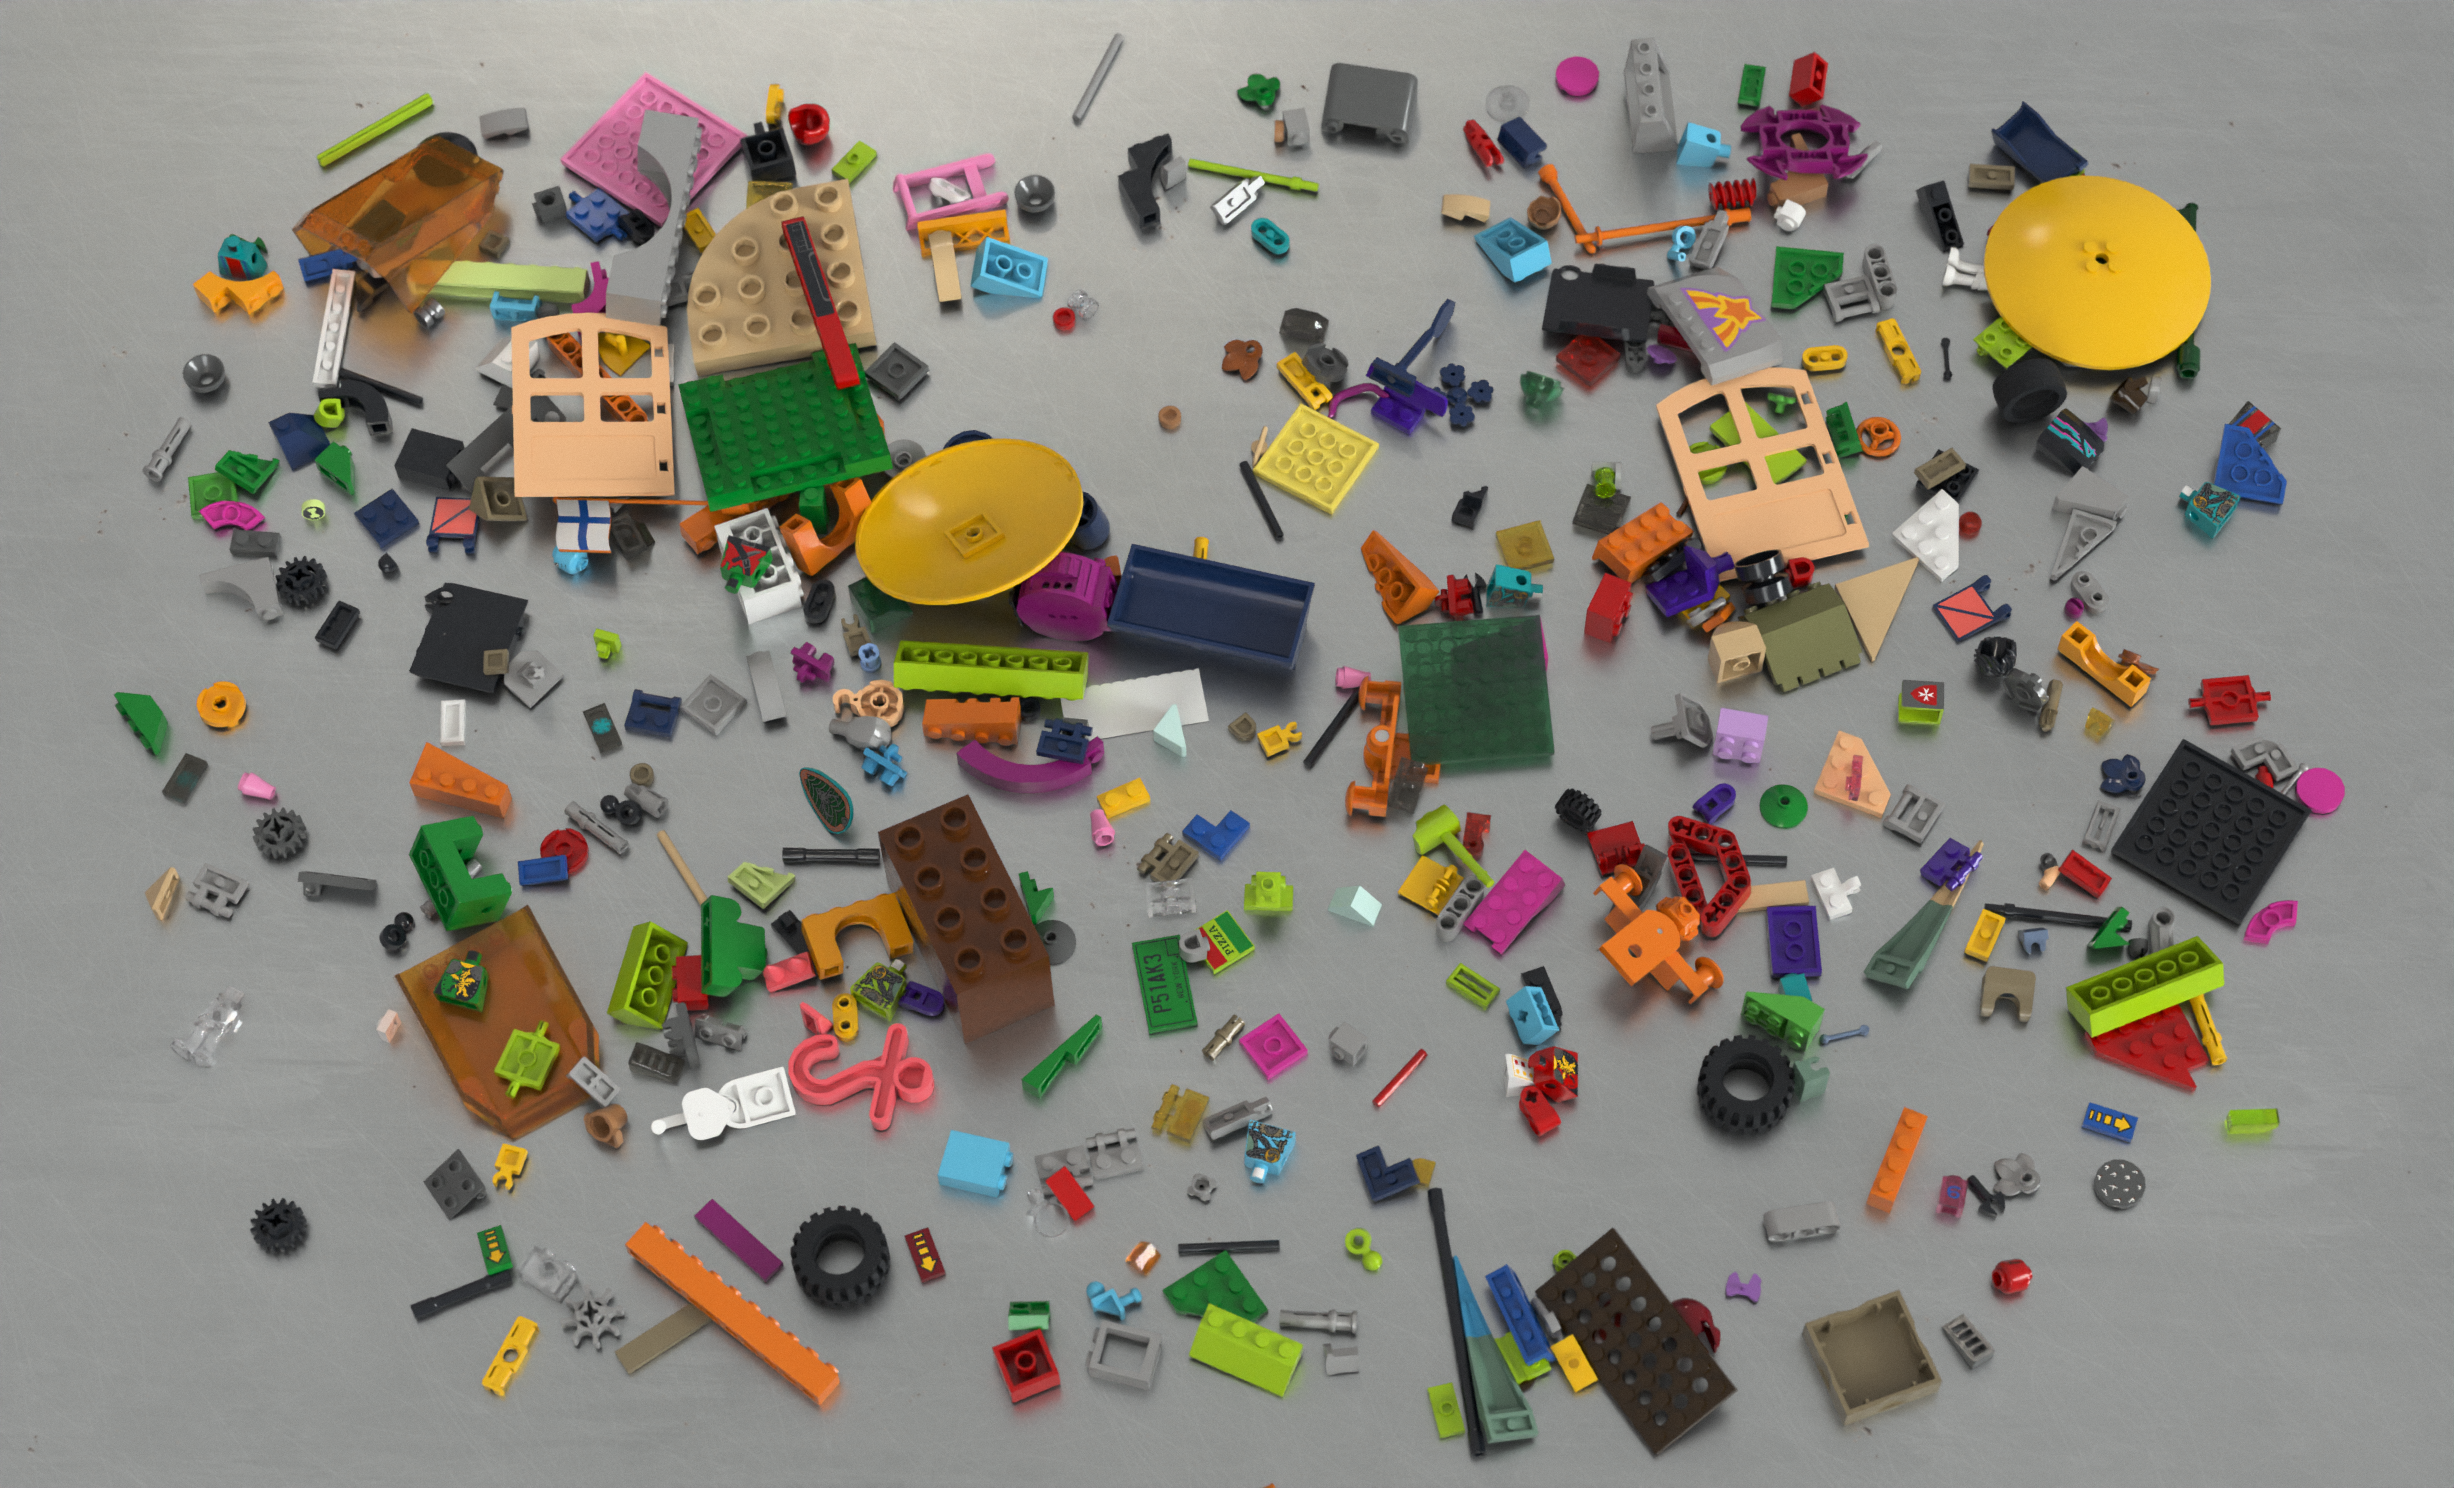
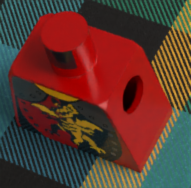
M1549 1047L1536 1051L1529 1057L1528 1064L1534 1068L1533 1082L1536 1087L1558 1103L1578 1097V1053L1559 1047Z

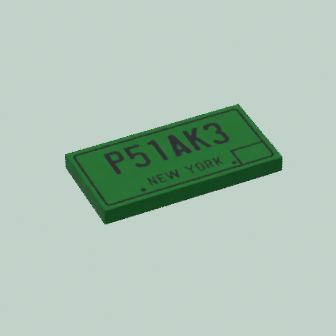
M1180 934L1132 943L1149 1034L1198 1026L1186 963L1179 954Z

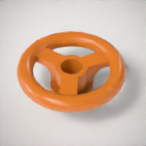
M1883 417L1865 419L1856 429L1863 452L1871 456L1883 457L1890 455L1897 450L1901 442L1899 428L1895 423ZM1864 429L1871 435L1872 442L1870 447L1862 439ZM1894 439L1890 447L1877 450L1879 443H1882L1884 440Z

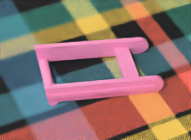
M983 154L907 175H896L893 181V192L900 191L908 214L906 231L916 229L917 222L968 215L1006 204L1009 200L1006 192L986 194L978 171L991 167L995 163L994 156L992 154ZM965 174L973 199L916 213L909 188L928 184L934 177L947 179Z

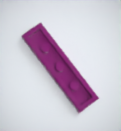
M713 1199L694 1215L695 1219L765 1283L784 1266L778 1257Z

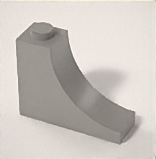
M268 557L199 575L206 594L225 592L238 595L253 605L260 620H270L284 615L276 587L273 567Z

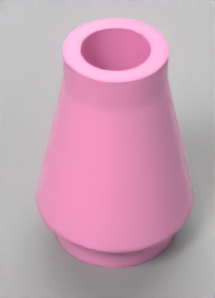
M1346 666L1337 668L1335 677L1336 687H1341V689L1360 687L1364 677L1369 676V681H1371V673Z
M245 772L238 784V790L242 791V794L268 800L273 798L276 787L270 785L253 772L250 774Z
M1101 809L1092 811L1090 813L1092 840L1099 846H1106L1112 843L1115 831L1106 818L1104 811Z

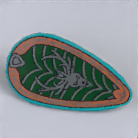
M809 767L801 768L799 772L801 785L818 819L831 833L841 834L847 831L852 824L854 812L852 800L847 791L820 770Z

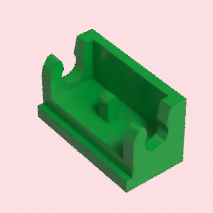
M1845 402L1842 405L1828 409L1826 411L1827 417L1825 418L1838 459L1863 451L1848 403Z

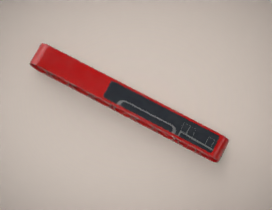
M804 216L782 221L784 237L836 389L840 390L859 385V375Z

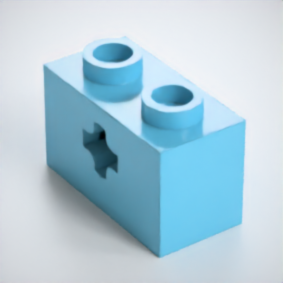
M1525 986L1506 1000L1509 1014L1516 1025L1518 1036L1523 1044L1540 1045L1559 1031L1541 987Z

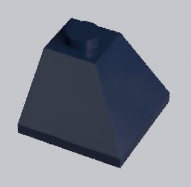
M289 412L268 422L273 436L292 470L314 461L330 445L322 427L315 421L314 415Z

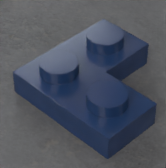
M1379 1145L1356 1154L1374 1202L1421 1183L1411 1158L1388 1167Z

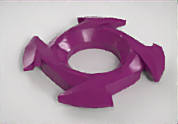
M1820 105V111L1777 110L1776 115L1774 114V109L1771 106H1767L1748 116L1740 126L1742 132L1759 133L1758 142L1761 156L1752 155L1747 157L1746 160L1757 169L1786 181L1788 175L1785 170L1803 174L1834 175L1833 179H1839L1856 171L1868 158V154L1865 153L1848 156L1850 145L1848 132L1854 133L1861 126V123L1852 116L1826 105ZM1789 131H1810L1825 136L1828 143L1816 150H1798L1783 143L1780 136Z

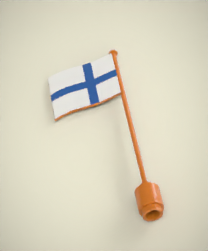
M553 497V502L557 504L558 508L557 547L559 552L612 553L609 544L612 520L609 503L709 504L708 501ZM755 502L721 510L724 515L745 516L748 513H753Z

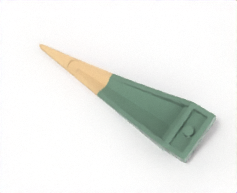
M1982 840L1978 841L1969 856H1972L1976 851L1981 852L1984 846ZM1946 881L1920 911L1875 952L1864 970L1865 976L1909 989L1917 974L1922 972L1965 882L1961 886H1957L1953 891H1950L1946 887L1948 882Z

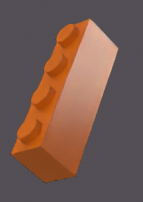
M1904 1107L1869 1193L1867 1205L1887 1213L1891 1212L1928 1116Z

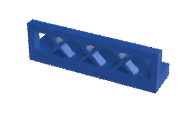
M1506 1264L1486 1275L1485 1278L1525 1363L1530 1366L1543 1358L1550 1363L1557 1360L1516 1272Z

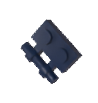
M1046 718L1044 728L1052 729V731L1042 730L1036 750L1037 756L1083 765L1089 740L1081 737L1082 735L1091 737L1093 727L1084 726V723L1076 722V724L1064 722L1061 718H1055V720ZM1061 731L1073 733V735L1069 736L1060 733Z

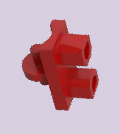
M1448 575L1447 589H1441V595L1436 596L1434 602L1436 606L1442 607L1443 613L1449 612L1450 615L1454 616L1456 623L1463 622L1462 616L1473 613V604L1470 598L1461 600V595L1472 592L1471 582L1468 578L1456 579L1454 575Z

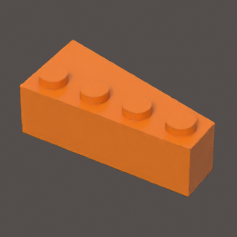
M428 742L425 744L409 782L414 796L504 819L512 800L508 785Z

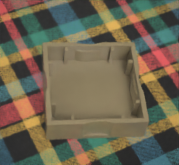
M1900 1290L1866 1301L1854 1309L1838 1311L1804 1325L1802 1336L1843 1426L1936 1393L1940 1388L1942 1380L1927 1348L1918 1337L1914 1320Z

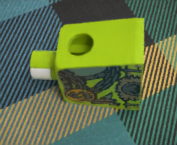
M895 959L889 968L879 962L875 963L850 987L851 995L855 997L858 1003L891 1021L899 1006L898 1002L901 996H904L906 992V979L901 975L907 966L899 959Z

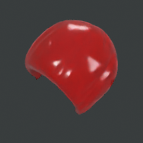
M813 103L802 104L790 109L788 112V120L793 136L800 144L812 145L818 143L828 134L830 118L828 112L822 106Z

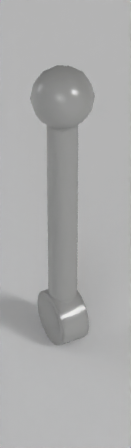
M2306 763L2299 765V770L2280 793L2285 795L2299 776L2308 770Z

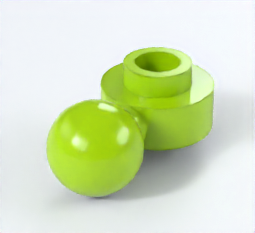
M1364 1228L1352 1229L1345 1237L1346 1248L1351 1253L1362 1254V1263L1367 1270L1375 1271L1379 1269L1382 1265V1257L1377 1251L1369 1248L1372 1242L1370 1233ZM1361 1236L1363 1244H1357L1355 1237Z

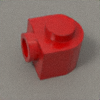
M1800 557L1788 560L1787 568L1784 572L1789 574L1792 587L1795 589L1805 587L1812 582L1815 567L1810 559Z

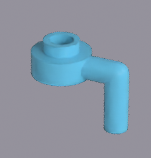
M1681 225L1674 229L1672 233L1674 244L1667 253L1668 259L1684 261L1686 259L1685 253L1679 251L1681 248H1690L1695 243L1696 233L1693 228ZM1681 233L1684 235L1682 240H1680Z

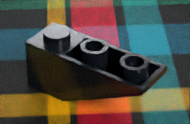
M1939 181L1917 189L1916 193L1922 212L1942 251L1964 245L1945 181Z

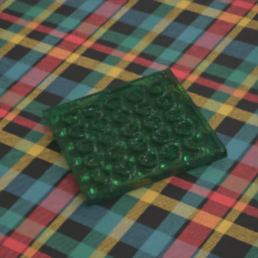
M1540 615L1398 626L1411 766L1554 755Z

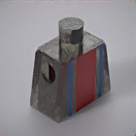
M2249 401L2245 403L2229 423L2230 425L2249 428L2254 438L2263 448L2276 442L2281 430L2277 424Z

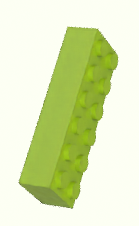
M2196 936L2066 987L2068 1010L2091 1037H2095L2224 986L2223 962L2199 936Z

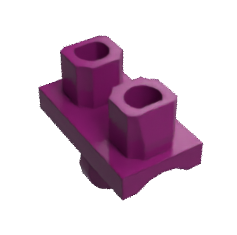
M805 642L799 649L794 647L790 651L793 655L792 662L795 664L793 670L798 673L797 680L803 683L807 679L814 681L818 677L828 683L831 679L830 671L835 664L833 656L823 653L819 660L815 659L814 655L817 653V650L808 642Z

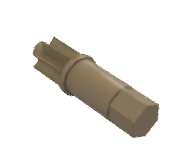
M2055 679L2049 681L2046 692L2049 696V701L2041 708L2039 724L2044 732L2054 728L2058 714L2057 709L2063 684Z

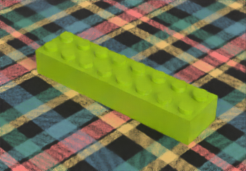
M900 640L894 659V687L903 690L924 689L929 692L942 690L950 693L971 692L976 695L983 693L995 694L997 696L1018 695L1023 698L1035 696L1043 697L1044 699L1066 698L1067 700L1075 701L1078 699L1083 700L1088 679V652Z

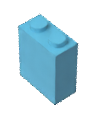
M951 1130L938 1172L939 1185L997 1198L999 1190H1004L1007 1175H1004L1006 1167H1011L1013 1153L1010 1152L1009 1143Z

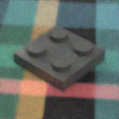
M894 342L865 371V377L900 401L929 372V366Z

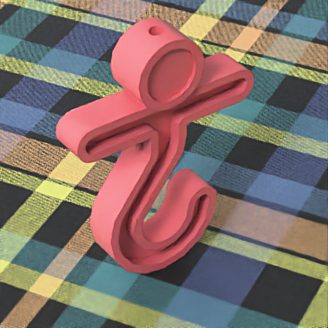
M895 1023L888 1028L881 1056L873 1060L862 1061L827 1079L814 1078L810 1071L816 1063L823 1060H833L838 1057L840 1049L837 1039L833 1035H815L803 1040L793 1050L789 1059L788 1074L795 1092L806 1102L815 1105H832L866 1088L874 1089L869 1117L872 1126L879 1131L887 1129L891 1124L897 1094L906 1102L920 1103L932 1095L934 1090V1077L930 1065L924 1059L918 1057L905 1059L909 1037L906 1027L900 1023Z

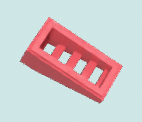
M802 1002L800 1004L804 1026L815 1035L829 1034L833 1029V1023L807 1003Z

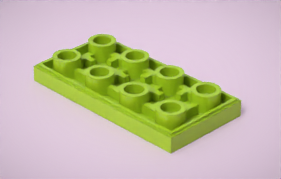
M1745 402L1758 438L1762 439L1780 435ZM1730 411L1710 425L1709 430L1727 447L1741 443ZM1796 449L1764 457L1773 483L1777 485L1803 467L1807 461Z

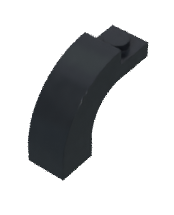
M341 380V388H328L318 391L320 402L324 399H340L341 408H356L364 412L370 436L393 433L392 419L383 396L374 387L360 381Z

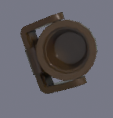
M2144 376L2136 380L2128 377L2112 392L2109 400L2130 414H2135L2148 399L2141 390V388L2148 384L2146 377Z

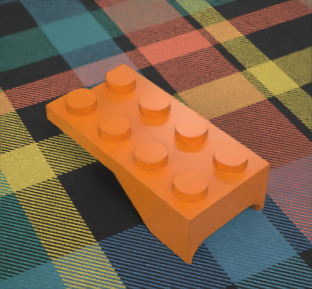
M1660 502L1600 539L1596 545L1592 560H1602L1621 579L1632 584L1641 578L1649 565L1654 563L1663 554L1675 548L1683 540L1692 537L1694 531L1682 521H1677L1669 514V508Z

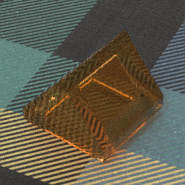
M1140 1241L1126 1259V1263L1147 1275L1159 1260L1161 1254L1150 1242Z

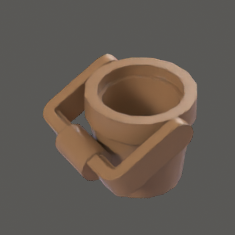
M611 1104L602 1109H597L591 1114L589 1112L585 1114L583 1119L586 1130L595 1139L615 1148H618L623 1143L620 1129L627 1123L628 1116L622 1106Z

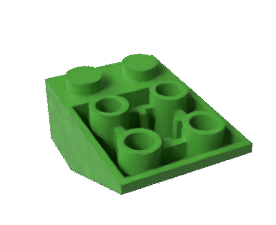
M1747 991L1741 1015L1747 1022L1764 1028L1769 1035L1773 1037L1778 1036L1785 1040L1793 1049H1800L1805 1052L1820 1030L1825 1009L1802 996Z

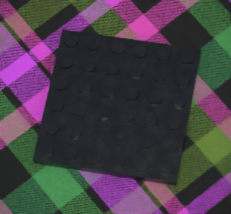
M2182 739L2112 847L2111 852L2241 925L2312 810L2189 741Z

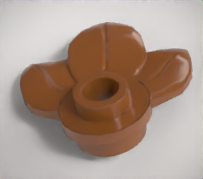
M1232 340L1224 346L1228 354L1223 359L1222 370L1232 371L1239 369L1244 381L1256 373L1258 370V360L1263 353V348L1258 341L1249 340L1244 342ZM1250 348H1254L1253 352H1247Z
M2123 649L2122 654L2118 655L2122 659V664L2126 666L2133 664L2146 674L2154 675L2156 671H2159V668L2140 662L2141 655Z

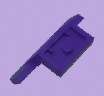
M1372 363L1366 374L1367 377H1370V374L1374 370V366H1372ZM1416 381L1414 393L1410 398L1384 386L1383 390L1389 394V397H1380L1371 408L1372 415L1410 435L1423 418L1426 409L1443 417L1446 413L1448 400L1444 395Z

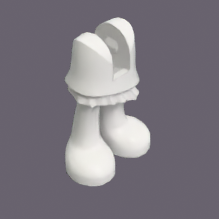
M1951 247L1942 285H1972L1971 290L1988 291L1984 276V264H1974L1959 259V250ZM1962 273L1973 274L1976 276L1965 275Z

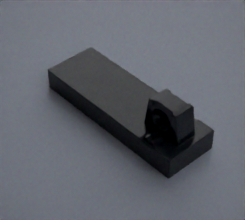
M789 910L772 922L771 928L795 955L806 951L810 954L801 931L802 923ZM813 963V967H814V971H815V975H816L815 977L817 978V977H818V974H817V971H816L815 966H814V963Z

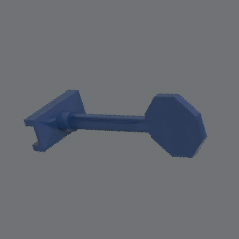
M1447 298L1439 308L1431 327L1423 333L1399 363L1392 365L1376 357L1372 362L1374 370L1369 378L1410 398L1414 393L1417 377L1408 373L1407 368L1433 337L1439 338L1444 332L1453 315L1456 302Z

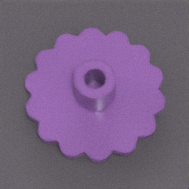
M1655 344L1647 347L1648 354L1655 358L1654 361L1657 364H1671L1677 360L1676 355L1666 347Z

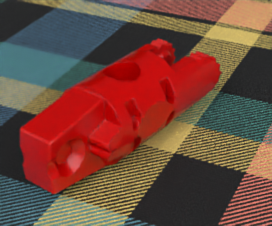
M1474 119L1467 120L1463 131L1468 142L1487 167L1492 166L1493 161L1497 165L1503 164V155L1486 131Z

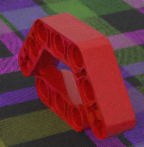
M1675 816L1668 822V837L1672 844L1667 852L1669 870L1680 897H1685L1687 900L1694 897L1699 899L1696 902H1689L1700 914L1702 933L1708 937H1716L1725 929L1751 894V878L1733 832L1684 816ZM1699 836H1706V837H1707V838L1704 839V840H1699V839H1697V837H1699ZM1729 843L1730 845L1722 847L1720 844ZM1689 850L1716 856L1725 883L1708 904ZM1676 856L1683 857L1682 860H1675L1673 858ZM1734 863L1738 866L1732 868L1727 865ZM1690 877L1691 880L1683 881L1681 878ZM1738 884L1745 885L1744 888H1736L1735 886ZM1729 902L1731 905L1722 906L1721 903Z

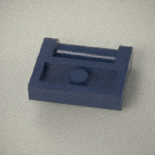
M635 689L624 724L625 730L671 738L679 715L682 698L643 693V690ZM641 702L671 707L670 712L640 707Z

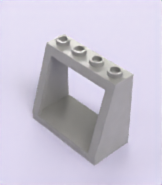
M1654 38L1631 39L1624 69L1633 154L1675 151L1678 149L1668 63Z

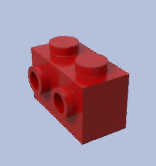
M1816 52L1798 58L1793 63L1789 96L1802 107L1824 97L1828 63Z
M701 955L676 956V965L672 966V980H677V988H672L673 1003L679 1004L684 1002L688 1011L708 1010V994L701 993Z

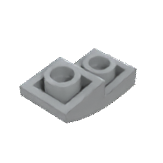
M525 108L500 110L479 116L481 135L485 139L504 132L512 135L529 129Z

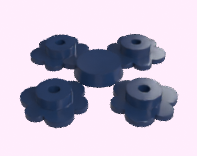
M1450 363L1447 367L1440 369V375L1442 376L1443 383H1449L1453 387L1449 389L1447 394L1442 392L1439 387H1434L1433 390L1448 398L1449 403L1455 406V408L1449 410L1451 415L1450 422L1466 426L1467 422H1473L1475 419V415L1472 412L1473 408L1464 404L1467 395L1474 398L1475 402H1488L1492 398L1491 394L1494 392V388L1489 386V382L1484 379L1479 382H1472L1467 392L1464 388L1457 387L1460 381L1465 380V369L1461 365L1455 366V364Z

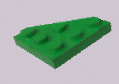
M1776 246L1771 307L1795 309L1823 290L1824 284L1833 283L1839 279L1843 272L1844 253Z
M1226 1250L1162 1290V1294L1176 1314H1191L1203 1318L1209 1303L1253 1323L1268 1314L1267 1307Z

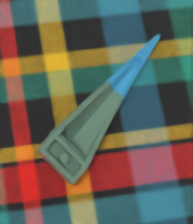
M1455 1255L1453 1257V1265L1479 1419L1483 1422L1488 1443L1534 1438L1539 1432L1532 1408L1503 1358L1474 1297L1460 1261Z

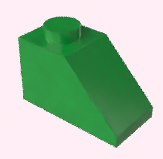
M333 441L314 459L321 474L352 496L355 493V465L351 457L352 452L346 446H339Z

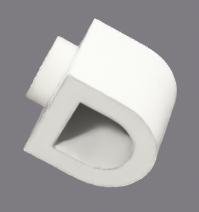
M1787 199L1783 207L1779 206L1777 208L1774 218L1778 220L1777 225L1781 226L1784 230H1797L1806 215V211L1799 204Z

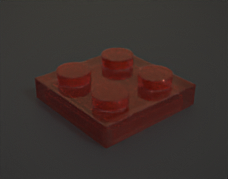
M1578 335L1556 356V361L1591 387L1620 360L1621 354L1599 337Z

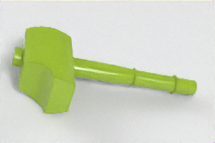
M1444 804L1434 811L1427 812L1421 819L1415 822L1417 829L1412 837L1415 850L1420 855L1425 854L1444 842L1487 888L1494 885V880L1487 874V871L1474 860L1472 855L1454 836L1461 832L1458 818L1449 807Z

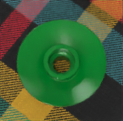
M1780 784L1770 787L1763 793L1759 808L1762 817L1772 826L1792 828L1800 824L1806 817L1808 803L1800 790L1790 785ZM1780 801H1787L1789 804L1784 805Z

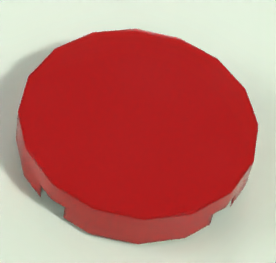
M565 828L566 830L560 831L557 829L548 834L542 841L540 846L541 858L565 855L567 856L568 874L576 872L588 859L589 848L586 839L580 832L574 829Z

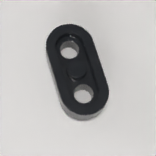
M821 579L812 585L803 607L804 616L808 622L817 624L826 619L835 597V588L831 581ZM823 592H826V593H827V594L824 595V596L820 595V594L823 593Z

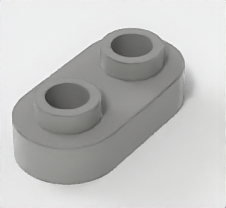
M2079 571L2075 573L2070 584L2077 598L2081 599L2087 611L2094 614L2104 612L2107 608L2109 597L2098 581L2089 572ZM2094 597H2098L2100 601L2095 600Z

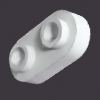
M934 177L930 181L929 189L932 191L931 193L936 197L950 201L951 205L970 199V194L945 179Z

